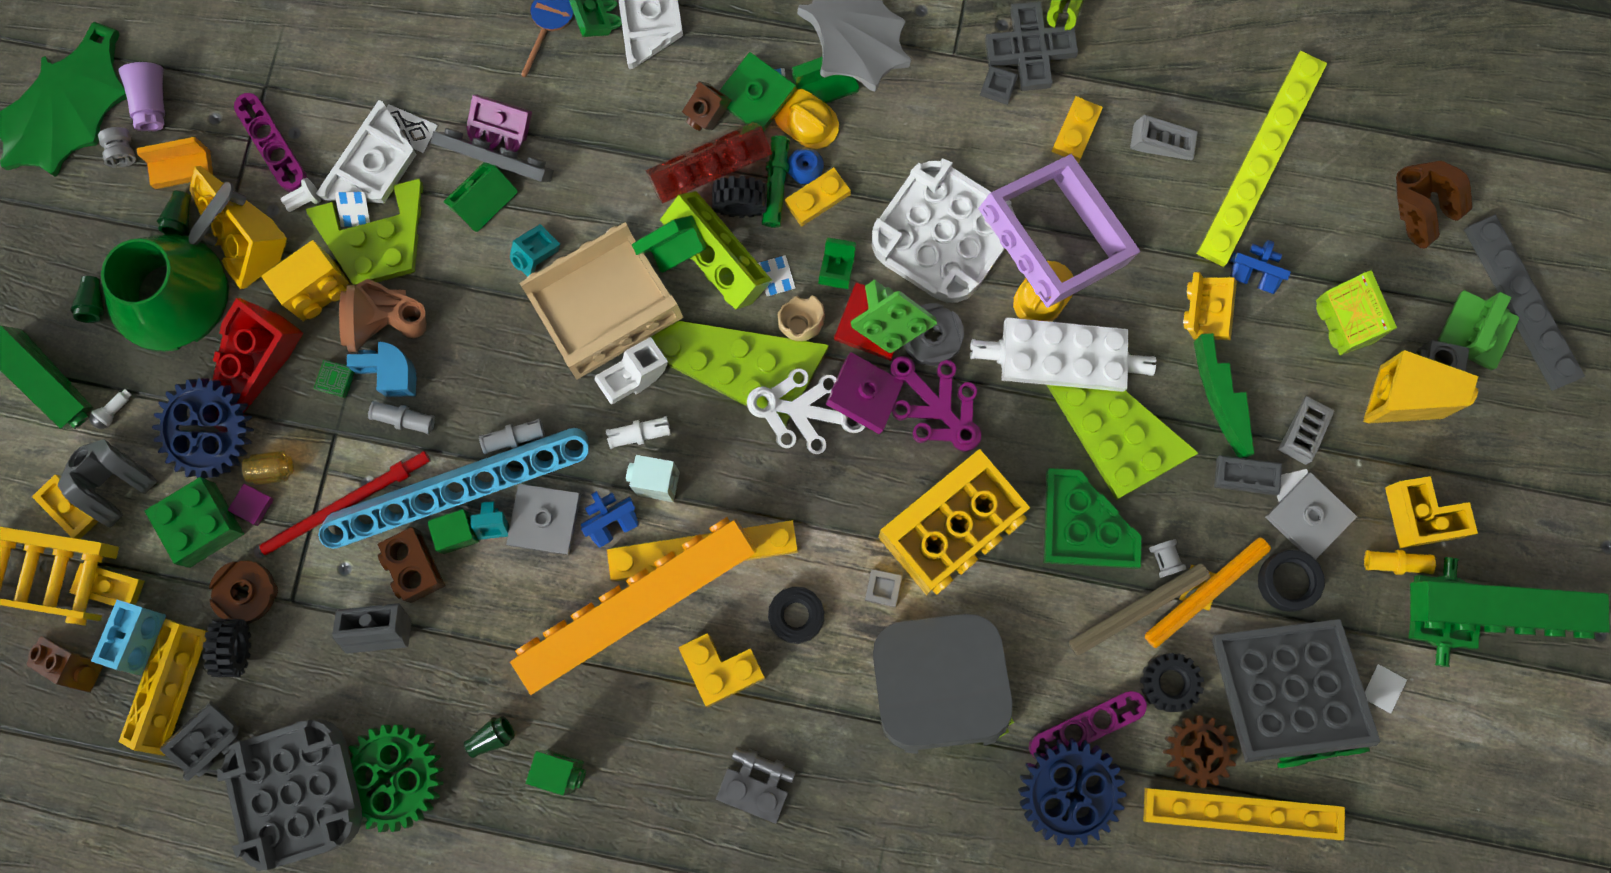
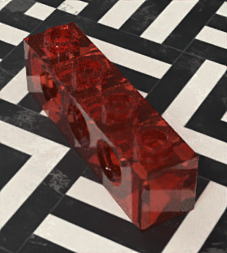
M752 122L645 171L657 198L662 203H665L680 194L687 193L771 155L772 151L761 125Z

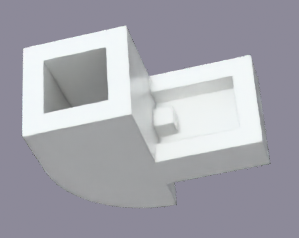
M649 337L624 352L622 361L597 374L595 381L612 405L633 392L638 394L649 387L663 374L668 361L653 339Z

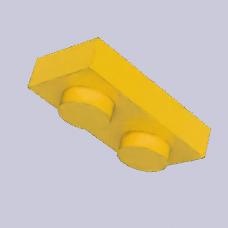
M1075 96L1051 152L1063 157L1072 154L1079 163L1103 107Z
M833 167L784 200L785 205L802 227L850 196L851 190Z
M55 474L32 498L71 538L81 539L99 521L75 507L63 496L58 487L61 476Z
M84 563L79 565L69 592L76 595ZM97 567L89 599L112 606L115 605L116 600L136 605L145 581Z

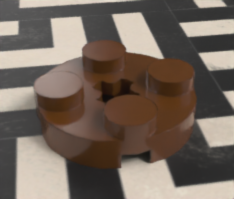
M234 561L225 564L214 574L209 589H212V600L209 599L210 605L217 616L221 619H242L246 621L245 624H250L262 618L270 610L274 603V598L278 595V587L274 583L272 574L261 564L252 561ZM239 585L243 587L248 585L249 594L247 598L237 599L239 594L237 587Z

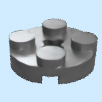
M937 303L921 305L922 308L936 317L937 324L933 328L935 332L940 331L941 336L937 338L936 342H932L931 339H926L925 337L928 334L927 330L904 345L907 353L918 364L935 366L939 365L942 361L951 360L959 353L964 338V327L961 319L954 311L951 312L949 309L944 308L943 305Z

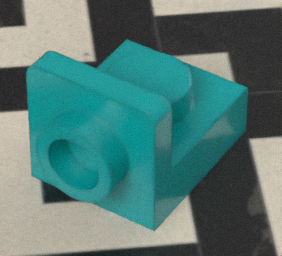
M539 224L513 240L510 260L516 269L522 271L528 277L535 272L536 265L557 253L561 244Z

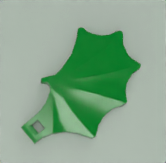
M93 22L82 42L69 56L54 64L46 56L41 58V72L35 82L17 101L0 111V138L3 142V154L0 160L2 168L12 170L20 166H37L56 177L60 172L62 163L73 151L83 147L96 146L99 143L98 134L105 114L113 106L127 99L125 88L113 67L115 45L119 38L118 30ZM99 36L104 37L101 44L97 42Z

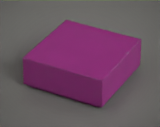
M244 483L228 511L258 526L274 499Z

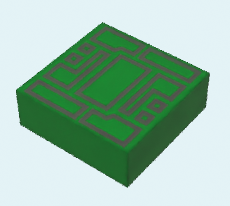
M323 360L314 389L346 398L355 372L345 365Z

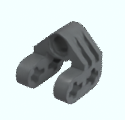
M103 439L83 445L73 452L58 482V487L71 504L103 525L111 528L123 514L111 502L97 494L94 489L100 487L112 474H115L144 494L157 483V480L146 469L130 459L127 454L120 452L117 447L111 446L108 441Z

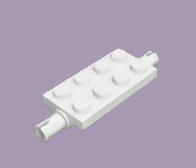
M1006 318L1004 321L1003 337L999 342L972 339L970 344V350H972L970 352V359L996 360L997 364H1001L1002 381L1124 392L1127 389L1128 373L1153 376L1156 371V365H1152V363H1156L1155 356L1129 355L1128 329Z

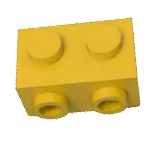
M1200 272L1193 273V280L1188 282L1187 299L1190 300L1189 311L1184 313V328L1187 329L1193 339H1197L1201 334L1214 333V340H1231L1237 285L1235 278H1203Z

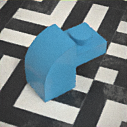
M378 342V354L373 350H359L358 354H347V367L356 374L377 373L376 390L385 397L416 396L417 377L415 367L412 361L394 345Z

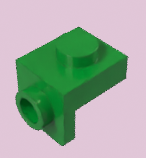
M835 238L826 239L818 284L843 289L849 288L856 251L855 242Z

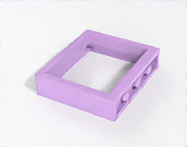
M1072 154L991 192L978 208L985 221L998 236L1001 245L1007 249L1017 264L1019 271L1024 274L1033 287L1035 294L1040 297L1047 308L1123 268L1141 252ZM1051 179L1055 180L1109 257L1063 283L1059 280L1006 203V201Z

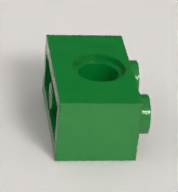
M550 750L536 751L525 784L562 796L574 793L576 788L580 789L586 776V770L582 769L584 761Z

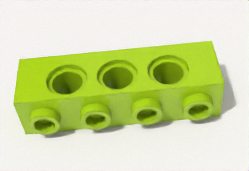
M697 191L678 195L660 221L665 225L674 219L692 215L707 248L690 259L695 261L704 272L705 277L717 287L724 296L725 301L733 306L735 310L753 304L772 282V279Z

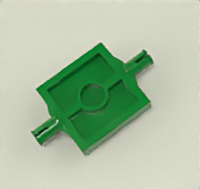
M1444 557L1443 576H1414V582L1435 581L1472 584L1457 578L1459 559ZM1410 621L1409 639L1425 641L1433 646H1437L1435 666L1450 667L1451 648H1479L1480 626H1476V631L1454 630V624H1445V629H1425L1424 622Z

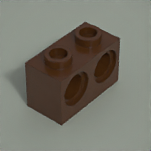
M410 527L377 544L381 551L378 554V559L384 570L390 571L394 580L390 582V585L398 599L402 598L403 601L413 603L446 586L420 530ZM407 545L408 555L399 561L397 551L401 546ZM419 572L421 583L418 587L412 589L409 580L413 574Z

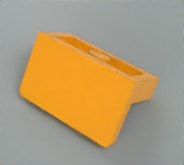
M196 137L137 148V155L147 163L150 186L154 189L191 182L195 166H201L213 175L210 150Z

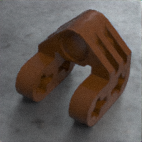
M1441 160L1407 166L1397 173V199L1400 219L1405 221L1409 239L1420 248H1427L1440 235L1437 210L1429 199L1432 192L1438 194L1440 209L1451 220L1458 221L1472 210L1470 180L1461 169Z

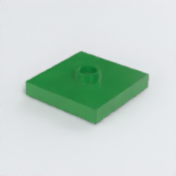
M749 52L719 91L732 100L726 110L762 135L796 91L797 86Z

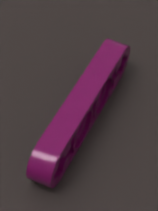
M252 93L241 94L234 102V110L275 179L289 193L302 187L301 180L308 178L307 174L267 108L256 95ZM248 104L253 105L252 109L258 117L253 119L247 112L246 106ZM263 125H269L271 127L270 134L264 138L257 137L258 129ZM282 148L285 150L283 159L280 161L271 160V154L275 149ZM289 168L295 175L296 181L291 184L289 182L290 178L283 169Z
M1133 691L1124 692L1034 735L1029 742L1030 754L1036 759L1034 753H1037L1036 748L1040 746L1039 740L1042 738L1045 742H1050L1056 739L1052 734L1056 730L1060 741L1065 747H1068L1069 741L1065 738L1064 732L1070 724H1076L1082 731V737L1077 742L1078 747H1080L1083 740L1091 743L1143 717L1147 707L1146 701L1141 694ZM1127 697L1130 701L1136 700L1138 702V706L1134 708L1136 713L1133 715L1131 711L1119 714L1122 721L1118 723L1117 714L1110 705L1114 703L1115 709H1119L1127 704L1125 700ZM1099 710H1104L1110 715V724L1106 729H1099L1094 724L1093 717ZM1054 745V746H1052V747H1050V748H1051L1052 750H1056V749H1057V746Z

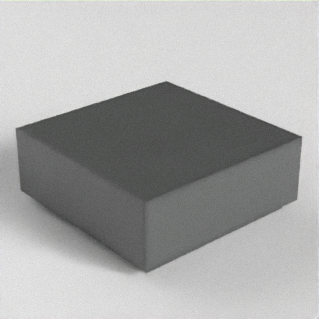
M990 65L980 96L1008 105L1018 74Z

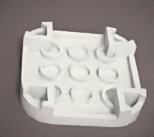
M942 158L941 161L918 163L911 170L909 177L881 217L876 219L872 230V249L876 258L882 264L932 297L946 303H958L968 299L977 291L1005 248L1001 245L998 236L985 221L984 216L978 209L991 192L952 167L953 162ZM1010 200L1006 201L1007 205L1014 213L1013 208L1011 206L1012 202Z

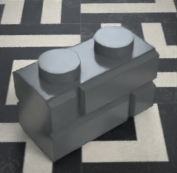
M399 603L387 604L383 607L378 605L340 609L335 614L332 635L335 642L340 645L346 654L406 648L409 646L411 618L404 612Z

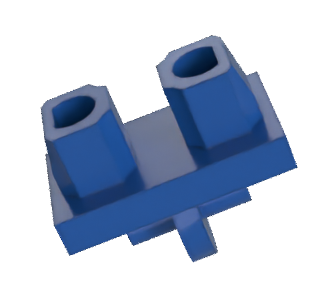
M1266 240L1263 247L1255 244L1251 245L1249 252L1258 255V259L1238 252H1233L1230 261L1234 262L1230 278H1235L1236 281L1247 284L1253 269L1260 271L1263 274L1257 288L1271 294H1275L1282 280H1288L1291 271L1267 263L1268 259L1279 263L1282 254L1272 251L1274 241Z
M597 491L592 493L591 495L595 503L586 507L585 510L589 516L599 510L601 513L581 523V530L585 537L590 536L600 548L613 540V536L606 526L613 521H618L624 533L634 529L639 523L634 511L636 508L631 497L629 496L607 508L608 505L617 501L614 494L610 493L601 498Z

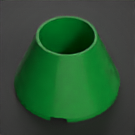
M167 234L124 241L109 252L102 265L101 280L111 321L127 340L142 348L166 352L179 350V347L193 341L198 342L216 326L225 310L229 286L221 261L205 244L201 242L197 245L190 244L188 236ZM167 265V275L161 288L153 296L139 301V290L145 277L154 269Z

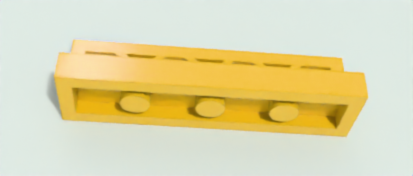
M169 619L164 620L149 656L119 743L134 751L165 756L160 751V748L173 734L203 650V642L206 641L205 633L209 631L183 625Z

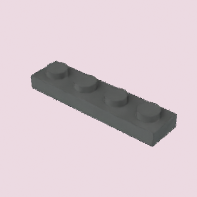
M445 128V132L433 131L430 142L432 144L540 182H551L554 170L546 168L545 161L533 157H528L527 161L517 157L518 152L504 147H501L500 151L490 148V142L473 137L472 141L463 139L462 132L450 128Z

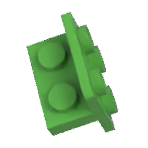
M876 280L865 286L869 309L851 321L853 329L888 353L894 352L937 324L936 317L900 291L893 292L891 288L884 287Z
M1462 291L1437 341L1469 348V360L1489 370L1496 369L1519 321V317L1507 309L1512 297L1499 292L1488 300H1484L1468 291Z

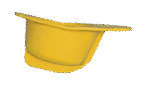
M796 89L774 118L776 124L783 132L801 145L811 149L827 147L835 140L839 131V121L832 108L812 93L803 89Z
M1047 261L1062 283L1074 277L1065 265L1056 261ZM1025 278L1016 291L1013 308L1019 319L1053 322L1072 298V295L1047 308L1040 297L1035 294L1027 278Z

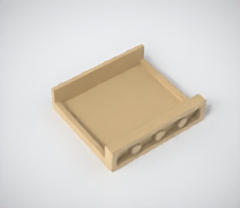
M626 222L610 228L602 236L582 244L576 251L556 259L550 266L530 274L524 281L519 283L577 380L624 353L627 349L683 318L678 304L673 296H670L644 254L636 255L631 245L636 240L632 236Z

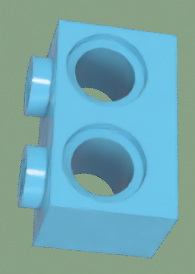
M116 600L91 662L142 676L166 615Z

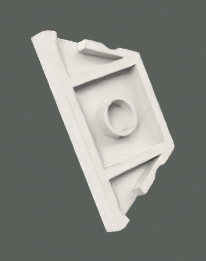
M619 0L629 69L637 67L683 36L678 0Z
M378 100L316 192V195L322 200L336 201L335 192H365L366 202L385 203L394 190L393 185H397L417 155L382 101Z

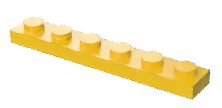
M793 520L743 528L757 550L754 555L744 561L798 553ZM712 533L701 534V536L704 539ZM695 536L607 549L610 580L612 582L627 580L645 568L649 573L656 569L654 562L674 551L676 556L684 551L681 545Z
M1145 788L1143 821L1344 841L1345 807Z

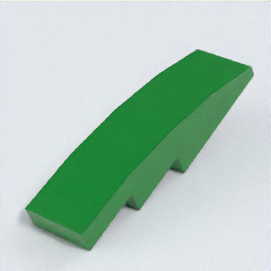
M1214 333L1201 334L1194 341L1199 374L1208 402L1222 433L1238 458L1246 459L1254 454L1246 392L1234 393L1230 363H1217Z

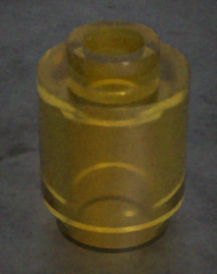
M284 451L252 454L250 458H245L242 463L245 481L255 485L288 481L289 476L294 471L293 460Z

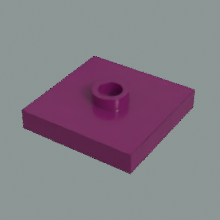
M850 352L840 370L826 405L880 434L886 426L904 382Z

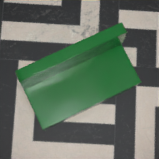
M822 57L792 67L793 83L797 86V89H803L812 93L824 103L838 100L859 91V85L853 77L844 75L821 76Z
M483 162L443 202L451 211L459 215L473 231L478 232L518 191L495 165Z
M692 215L674 219L631 244L636 255L652 252L662 273L685 262L707 248Z

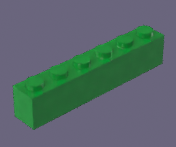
M1435 581L1410 583V621L1424 622L1425 629H1445V624H1454V630L1476 631V626H1484V632L1506 633V628H1514V634L1536 635V630H1544V636L1566 637L1565 632H1573V638L1595 639V633H1610L1609 594Z

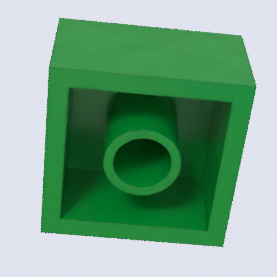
M202 477L195 479L145 510L167 553L176 565L191 568L244 535L235 516L228 511L229 506L216 483Z

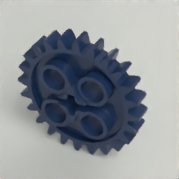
M209 378L188 379L186 384H176V391L166 392L169 401H159L158 404L164 410L163 413H154V416L161 420L160 424L152 426V429L160 431V435L154 438V442L163 443L158 453L169 454L165 463H176L175 472L185 471V477L196 476L197 478L202 477L204 479L220 477V474L231 472L230 466L240 465L237 456H247L248 453L242 446L252 444V441L245 437L246 433L254 431L253 428L247 427L245 422L252 419V416L243 415V411L248 407V404L237 403L241 394H230L232 386L221 385L220 380L209 381ZM188 407L190 409V417L187 416ZM217 408H218L219 414H220L218 419H217V417H216V409H217ZM179 425L227 427V432L180 431ZM187 439L190 441V448L187 447ZM216 439H217L218 442H219V449H218V450L216 449V446H215Z
M1070 738L1068 747H1065L1059 739L1056 743V750H1052L1047 744L1044 745L1046 755L1041 756L1035 752L1034 757L1038 761L1036 765L1031 763L1025 764L1030 771V775H1020L1022 782L1027 785L1018 788L1019 794L1027 797L1019 802L1022 809L1027 810L1024 814L1028 822L1033 821L1031 826L1035 832L1043 829L1042 835L1045 840L1050 839L1054 834V840L1057 845H1061L1064 838L1067 839L1071 847H1074L1076 838H1080L1082 843L1087 845V836L1091 834L1097 841L1100 840L1098 830L1102 828L1109 833L1111 830L1107 822L1109 820L1119 821L1114 814V810H1124L1125 808L1117 800L1127 796L1123 789L1118 788L1125 783L1122 776L1116 775L1121 769L1116 763L1111 764L1113 758L1108 753L1102 755V749L1098 745L1090 750V744L1087 740H1083L1080 747H1078L1074 738ZM1082 765V768L1076 774L1077 766ZM1068 767V772L1064 777L1054 778V773L1058 768ZM1090 776H1099L1097 784L1092 787L1085 786ZM1067 792H1073L1069 797L1066 794ZM1049 799H1059L1055 808H1045V804ZM1090 807L1085 817H1076V813L1080 808ZM1067 810H1068V816H1067V818H1066V819H1062V817L1065 816V814H1066V812H1067Z

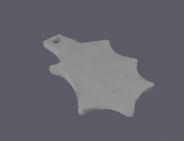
M812 0V4L799 5L797 14L814 26L822 45L821 76H850L862 82L869 90L875 92L881 78L892 69L909 68L911 58L903 51L899 42L900 34L905 26V20L892 13L883 4L882 0Z

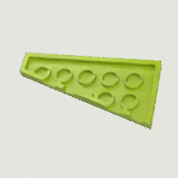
M677 321L651 336L667 359L668 366L747 406V397L753 389L757 387L772 389L787 379L790 372L794 369L805 370L808 374V382L803 387H794L779 399L792 402L804 394L829 349V345L794 341L789 338ZM796 372L793 380L795 383L800 384L803 382L804 376L802 373ZM760 396L757 399V406L759 408L767 406V399L764 396ZM777 412L786 427L791 416L787 413Z
M1047 385L1116 500L1198 454L1196 450L1127 391L1120 392Z

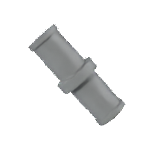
M374 400L368 411L369 420L392 424L395 429L399 430L407 428L429 435L435 423L434 415L409 410V407L405 405L396 407Z
M539 418L517 426L509 424L503 430L479 435V441L483 453L488 454L489 452L510 446L513 449L519 447L520 443L544 438L545 432Z

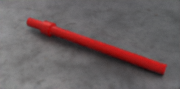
M423 451L404 463L399 461L390 466V471L259 545L261 552L264 555H268L322 524L329 514L353 506L395 481L400 483L411 477V472L431 462L428 454Z

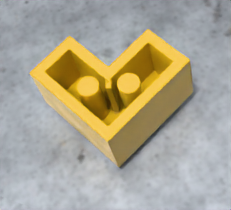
M1431 476L1399 481L1385 487L1400 549L1461 539L1478 534L1470 502L1438 507Z
M708 633L678 647L705 707H710L766 679L751 648L722 661Z

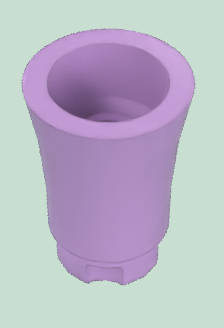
M134 62L121 66L119 74L125 88L134 129L138 131H158L163 129V117H165L163 68L158 64L149 62Z

